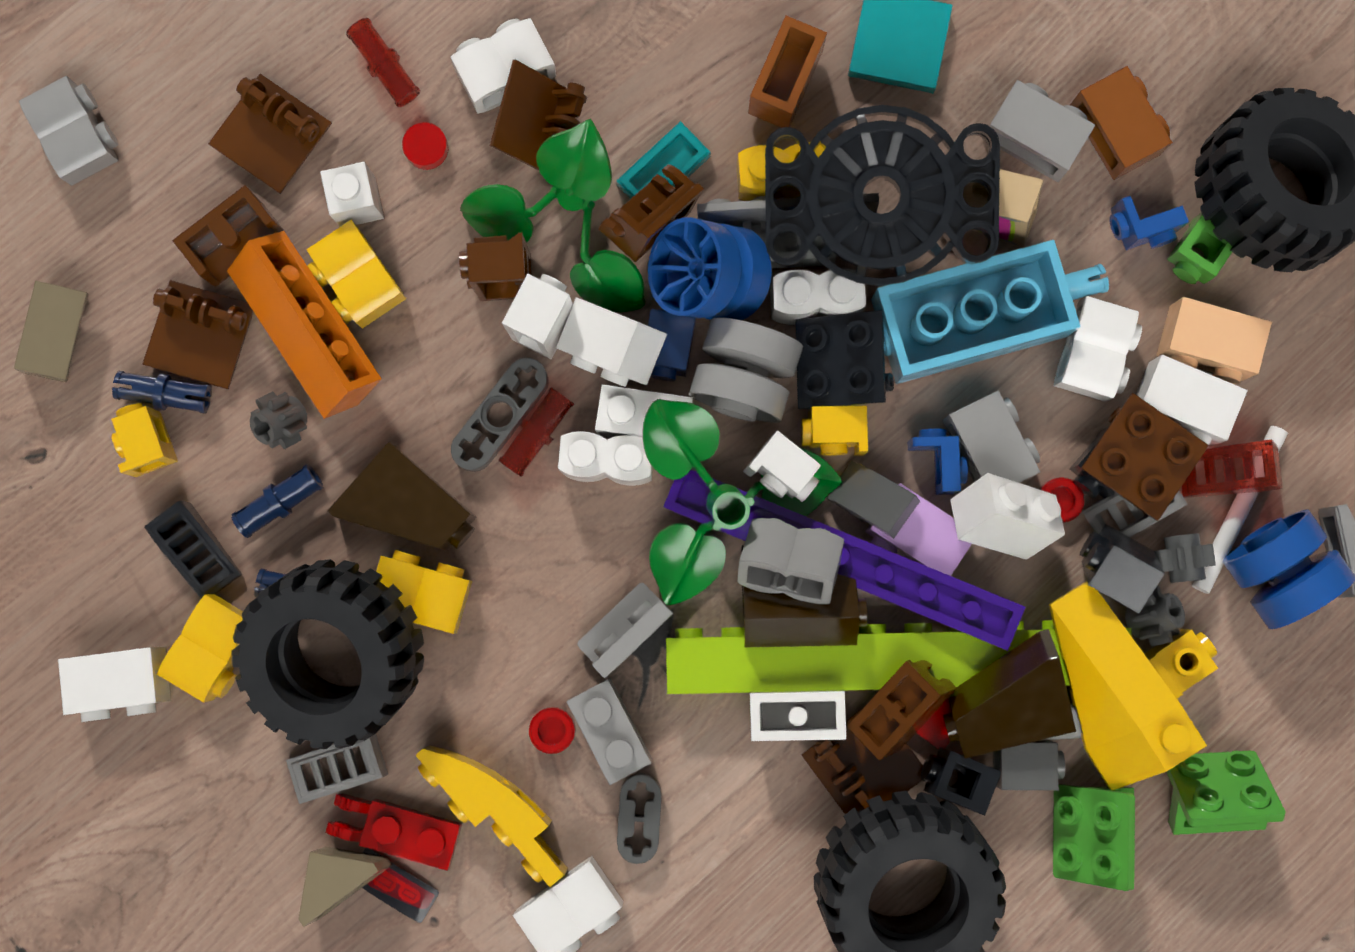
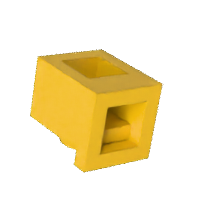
M141 403L124 406L115 412L117 417L111 419L116 431L111 435L112 442L118 455L126 460L123 463L117 464L120 473L138 477L178 462L160 411L143 406Z
M867 406L811 407L808 413L809 419H801V445L809 446V448H820V455L848 454V447H854V456H864L868 452Z
M1180 629V634L1172 636L1173 642L1157 645L1145 653V656L1176 698L1182 696L1184 691L1218 669L1212 660L1217 655V650L1210 639L1202 632L1195 635L1192 629ZM1185 653L1192 661V666L1187 670H1184L1180 665V658Z

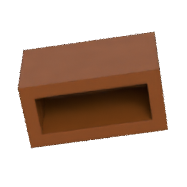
M785 15L750 95L748 114L781 128L791 126L823 53L827 32Z
M1128 66L1084 88L1070 104V106L1081 110L1086 115L1087 120L1095 124L1088 138L1113 181L1160 156L1173 143L1170 139V129L1166 120L1160 114L1154 112L1147 100L1148 93L1143 81L1139 77L1133 76Z

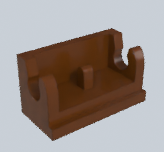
M666 165L662 172L673 181L675 187L668 180L657 174L650 183L620 209L614 210L611 216L601 222L598 228L634 262H637L652 248L656 238L668 224L677 219L685 218L691 213L704 190L698 182L696 184L693 183L673 165Z
M907 660L847 726L879 761L899 752L957 689L949 679L942 678L938 680L929 673V669L932 667L930 662L920 660L913 663L911 660Z

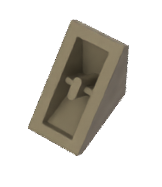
M323 847L309 853L298 918L302 926L305 927L320 920L392 866L391 862L387 857L331 847Z

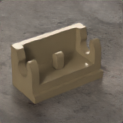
M35 280L14 365L15 370L31 376L61 382L68 381L69 368L89 295L87 292Z

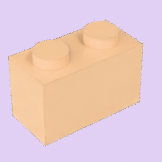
M1182 297L1169 306L1156 357L1165 355L1193 368L1213 372V376L1229 383L1240 384L1241 381L1259 374L1272 322Z

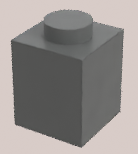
M1050 740L1035 741L994 751L993 768L1001 771L996 787L1001 790L1059 791L1058 779H1063L1065 776V757L1063 751H1058V743Z

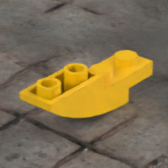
M427 746L416 754V757L421 761V764L418 766L419 772L434 788L440 784L451 798L447 802L449 808L461 822L466 823L469 820L476 827L490 815L495 821L491 828L496 836L507 847L512 844L517 847L525 857L521 861L522 866L537 883L544 880L551 887L565 875L568 868L540 835L550 825L552 820L515 784L487 766L450 750Z

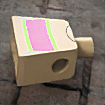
M1000 169L999 240L1024 248L1039 208L1043 185L1042 179ZM968 183L964 187L963 198L971 207H983L988 198L987 190L980 183Z

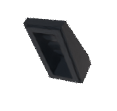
M182 500L176 502L145 525L144 528L153 541L201 599L205 594H217L242 575L241 571L190 502ZM182 520L187 523L186 526L172 536L167 532ZM196 534L199 540L182 552L178 546ZM205 549H208L211 555L193 567L189 561ZM219 563L223 569L204 583L200 576Z

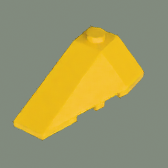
M1085 581L1049 604L1061 657L1065 660L1072 688L1070 693L1073 705L1076 706L1082 729L1081 738L1083 746L1110 790L1113 791L1167 772L1207 746L1181 703L1098 590L1089 586L1088 582Z

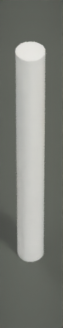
M1270 426L1213 542L1216 566L1204 567L1206 579L1194 580L1193 588L1206 594L1210 593L1223 567L1222 561L1229 554L1288 435V432L1284 429Z

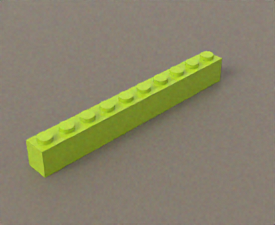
M1042 620V630H1024V621H1020L1008 651L950 627V632H932V623L904 624L905 633H886V624H867V626L859 627L857 645L745 648L744 627L721 628V637H703V628L675 629V638H666L667 694L880 690L907 660H911L913 663L920 660L930 662L932 667L929 669V673L938 680L942 678L949 679L958 687L1039 631L1047 629L1050 631L1060 658L1066 686H1071L1065 660L1061 657L1052 620ZM1126 628V630L1132 637L1131 628Z

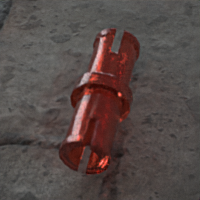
M369 18L358 20L349 27L346 35L368 63L366 66L367 71L372 77H378L395 101L397 107L409 104L420 94V89L418 86H415L399 63L400 55L395 48H389L371 24L372 22Z
M551 387L549 393L529 420L524 418L520 426L523 429L498 461L522 477L543 445L549 446L553 441L551 434L575 404Z

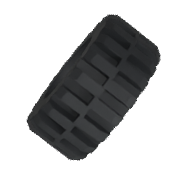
M1275 88L1273 91H1263L1254 95L1249 101H1245L1205 140L1200 148V156L1196 159L1195 176L1199 178L1195 181L1196 197L1202 198L1203 204L1200 206V210L1205 221L1211 220L1215 227L1212 232L1220 241L1225 239L1232 246L1230 251L1240 258L1250 257L1252 259L1251 264L1268 269L1273 265L1274 271L1278 272L1307 271L1314 269L1321 263L1324 264L1355 242V115L1350 110L1346 112L1337 107L1339 102L1328 96L1323 98L1316 97V91L1298 89L1295 92L1294 88ZM1269 158L1280 162L1298 177L1307 193L1309 203L1295 197L1279 182L1271 168Z
M328 559L318 560L311 566L304 564L293 569L260 592L258 597L251 601L244 609L242 621L236 625L233 640L234 643L239 645L231 651L233 667H239L240 674L235 677L239 691L247 692L250 700L246 704L252 712L256 714L259 711L267 719L264 725L275 733L279 729L287 733L286 739L301 745L305 740L310 741V747L327 750L333 743L335 747L341 749L353 746L358 740L365 741L375 735L383 725L387 724L406 703L405 701L413 694L419 683L417 675L423 670L424 655L417 651L424 645L422 630L420 628L414 629L412 622L417 619V616L412 606H403L398 599L403 593L394 584L388 588L380 581L383 576L371 568L365 573L359 572L360 566L358 563L344 560L335 566V562ZM313 619L323 621L336 627L347 636L354 645L360 659L362 669L360 685L340 686L330 683L318 676L308 666L302 656L298 642V629L301 620Z
M907 791L893 792L892 800L883 801L879 795L866 800L869 807L858 813L855 808L850 810L843 816L846 824L841 829L833 826L826 836L830 846L829 849H820L817 856L816 865L819 872L814 875V890L818 897L817 904L838 952H985L982 945L986 940L992 942L1000 929L995 918L1001 919L1005 913L1006 900L1002 896L1006 890L1005 877L998 867L1000 862L994 851L967 815L963 816L957 806L947 800L939 803L934 795L923 792L918 793L916 799H912ZM917 859H929L947 865L946 878L942 889L935 899L923 909L904 916H887L869 909V901L875 886L888 871L897 865Z

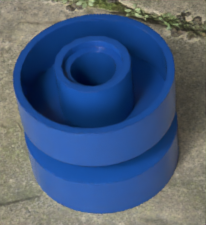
M691 217L680 218L668 224L660 232L649 256L648 281L652 295L662 309L677 316L709 320L713 318L744 320L755 313L761 306L771 283L772 265L766 245L759 235L743 227Z
M1309 509L1265 524L1244 538L1241 542L1242 544L1231 551L1222 561L1240 588L1253 587L1268 581L1250 601L1268 629L1281 628L1310 615L1340 596L1355 582L1354 573L1337 550L1322 552L1309 557L1327 538L1326 533Z

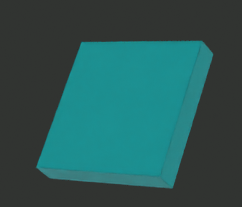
M863 0L848 76L934 94L953 5L932 0Z

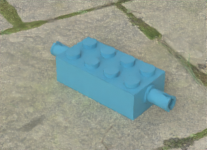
M1050 240L992 256L981 263H967L919 276L904 283L877 288L871 298L874 311H883L884 354L888 356L895 383L907 382L1070 336L1081 327L1073 300L1108 292V277L1099 279L1100 275L1106 273L1105 268L1102 264H1097L1094 267L1065 274L1055 241Z

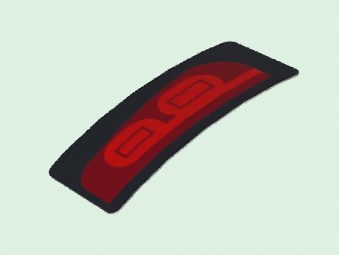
M365 848L363 851L365 854L381 856L369 848ZM392 862V866L362 887L379 900L418 923L424 920L439 895L438 890L415 878Z

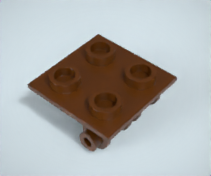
M514 59L490 146L539 171L536 156L541 144L552 135L580 124V121L575 119V117H580L583 104L587 101V96L584 95L585 87L570 82L566 88Z
M259 74L257 78L252 80L245 77L236 88L237 93L241 95V100L208 145L281 194L332 122L262 74Z
M170 280L168 287L165 290L157 289L153 297V305L160 307V311L142 365L229 390L251 322L253 310L248 302Z
M1131 393L1122 408L1118 406L1108 418V422L1111 423L1081 469L1148 516L1159 521L1209 445L1139 396Z
M860 711L846 720V739L820 740L801 754L844 814H847L853 808L858 813L869 807L866 800L879 795L883 801L892 800L893 792H908L922 781L921 770L923 765L907 743L899 752L879 761L847 727Z

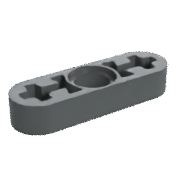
M521 358L512 363L454 438L451 444V455L457 465L471 472L481 471L489 466L548 388V374L540 362L532 358ZM534 369L537 371L535 379L538 385L534 389L526 386L522 390L519 398L526 402L520 408L513 398L502 394L506 387H509L514 394L521 384L517 377L518 373L521 370L529 373ZM496 403H506L511 406L513 411L511 422L500 428L492 426L488 421L489 409ZM481 422L482 426L489 433L499 437L495 443H492L486 437L479 447L481 452L484 453L482 458L477 460L472 457L466 462L463 460L466 452L462 449V446L466 441L472 444L477 442L482 433L474 428Z

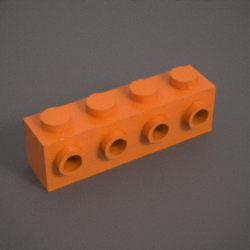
M285 231L248 240L227 272L323 419L358 406L382 378Z

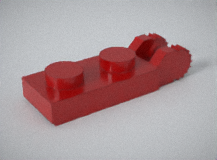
M336 794L335 806L346 811L368 814L364 829L341 821H328L325 833L347 841L360 842L359 846L445 871L450 869L462 823L379 799L370 801L348 794Z

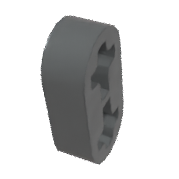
M645 773L634 774L627 778L622 785L619 800L618 851L625 860L634 864H642L651 860L656 854L659 845L661 787L654 777ZM638 782L646 783V790L654 792V799L646 800L644 815L635 814L636 800L628 797V791L635 790ZM635 822H644L643 836L646 839H651V845L644 846L640 854L633 853V846L625 844V838H630L634 834Z

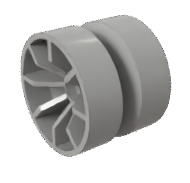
M730 318L711 319L702 349L710 357L724 363V365L713 363L698 364L689 396L710 406L712 410L736 419L745 421L758 420L771 423L781 422L790 392L781 384L768 377H794L803 345L786 334L758 324Z

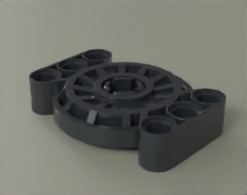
M889 105L858 108L839 116L820 130L810 144L803 134L795 128L783 127L777 129L769 136L765 148L767 253L777 264L789 267L801 262L810 250L814 257L834 274L855 283L875 286L904 283L923 275L945 259L951 250L964 263L977 264L988 260L996 252L999 243L1000 142L997 133L987 124H971L961 131L954 142L947 131L928 116L906 107ZM886 115L895 116L897 119L896 122L886 120L867 122L866 117ZM908 119L924 126L934 135L930 138L921 130L907 125L906 120ZM855 120V127L845 130L834 140L829 137L840 126ZM976 135L986 141L988 153L985 158L976 160L966 155L963 144L967 137ZM784 139L796 141L801 148L798 158L790 163L780 162L774 156V149L777 143ZM941 142L948 149L946 155L938 146ZM821 145L825 150L818 158L814 151ZM877 178H885V181L894 185L900 195L897 206L888 213H874L867 208L863 200L864 189ZM968 183H980L987 190L988 198L983 207H971L965 202L963 190ZM787 185L795 187L801 194L797 207L789 211L779 209L774 203V196L777 190ZM968 230H979L986 236L987 247L983 254L978 256L971 255L964 249L963 236ZM785 232L796 234L801 241L800 250L795 256L790 258L780 257L774 248L776 238ZM942 235L947 241L943 249L937 243ZM818 236L825 244L821 251L814 244ZM926 252L934 257L923 267L909 273L906 272L905 264L917 260ZM834 253L843 261L857 266L855 274L839 268L827 258ZM894 268L896 274L895 277L888 278L864 277L866 269L885 270Z

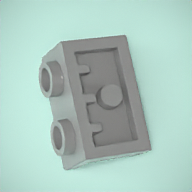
M639 583L578 641L577 645L593 662L592 666L605 679L669 619L673 613L644 583Z

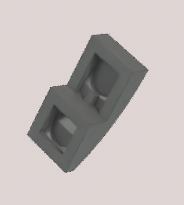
M854 461L849 463L840 476L842 483L826 497L829 501L862 522H868L893 539L920 503L917 496Z

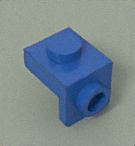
M1131 196L1120 199L1111 208V230L1117 240H1122L1125 250L1146 243L1150 244L1151 249L1171 243L1178 239L1176 232L1189 223L1183 205L1142 220L1138 216Z
M946 429L919 430V437H913L907 442L908 451H934L936 495H954L961 491V484L967 483L968 464L966 457H960L959 436H946Z

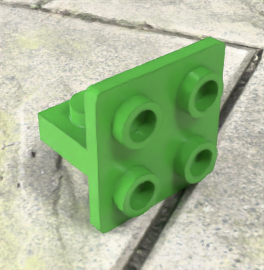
M1255 751L1198 753L1167 771L1173 786L1168 819L1173 835L1266 830L1267 822L1284 821L1286 811Z
M1058 784L1059 791L1054 790V877L1122 891L1133 890L1135 878L1134 788L1121 787L1112 791L1108 786L1089 788Z

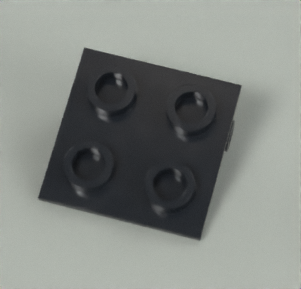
M882 310L796 319V340L803 345L797 366L798 409H811L814 406L886 403V392L893 391L894 378L892 373H885Z

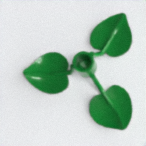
M591 119L585 120L571 129L554 134L541 144L536 156L537 166L543 178L552 187L534 206L525 208L524 197L517 189L500 184L480 187L468 194L463 200L460 211L464 219L482 237L507 236L508 240H510L518 233H522L526 243L531 239L534 232V226L529 217L536 216L553 199L557 198L559 204L566 210L578 211L582 209L584 212L580 256L584 262L576 264L570 271V280L575 291L585 301L612 312H630L645 306L642 275L628 257L611 250H601L593 256L589 252L591 218L595 207L593 201L604 197L612 183L609 156L605 144Z
M664 399L653 401L646 412L642 428L643 447L649 463L659 474L671 480L684 477L693 467L711 491L707 497L706 505L708 512L713 518L712 521L701 524L697 531L684 523L670 525L661 530L652 541L649 550L650 568L664 603L669 606L684 602L702 592L719 576L725 564L726 549L718 537L705 533L713 529L719 531L721 528L737 529L744 525L750 515V506L754 505V498L760 490H762V499L807 516L817 509L824 499L842 483L837 472L817 454L799 447L821 465L813 475L819 482L803 502L796 497L790 498L787 494L780 498L769 491L760 481L755 482L745 496L733 485L722 484L718 486L700 463V461L712 457L719 445L720 431L713 416L701 406L693 403Z

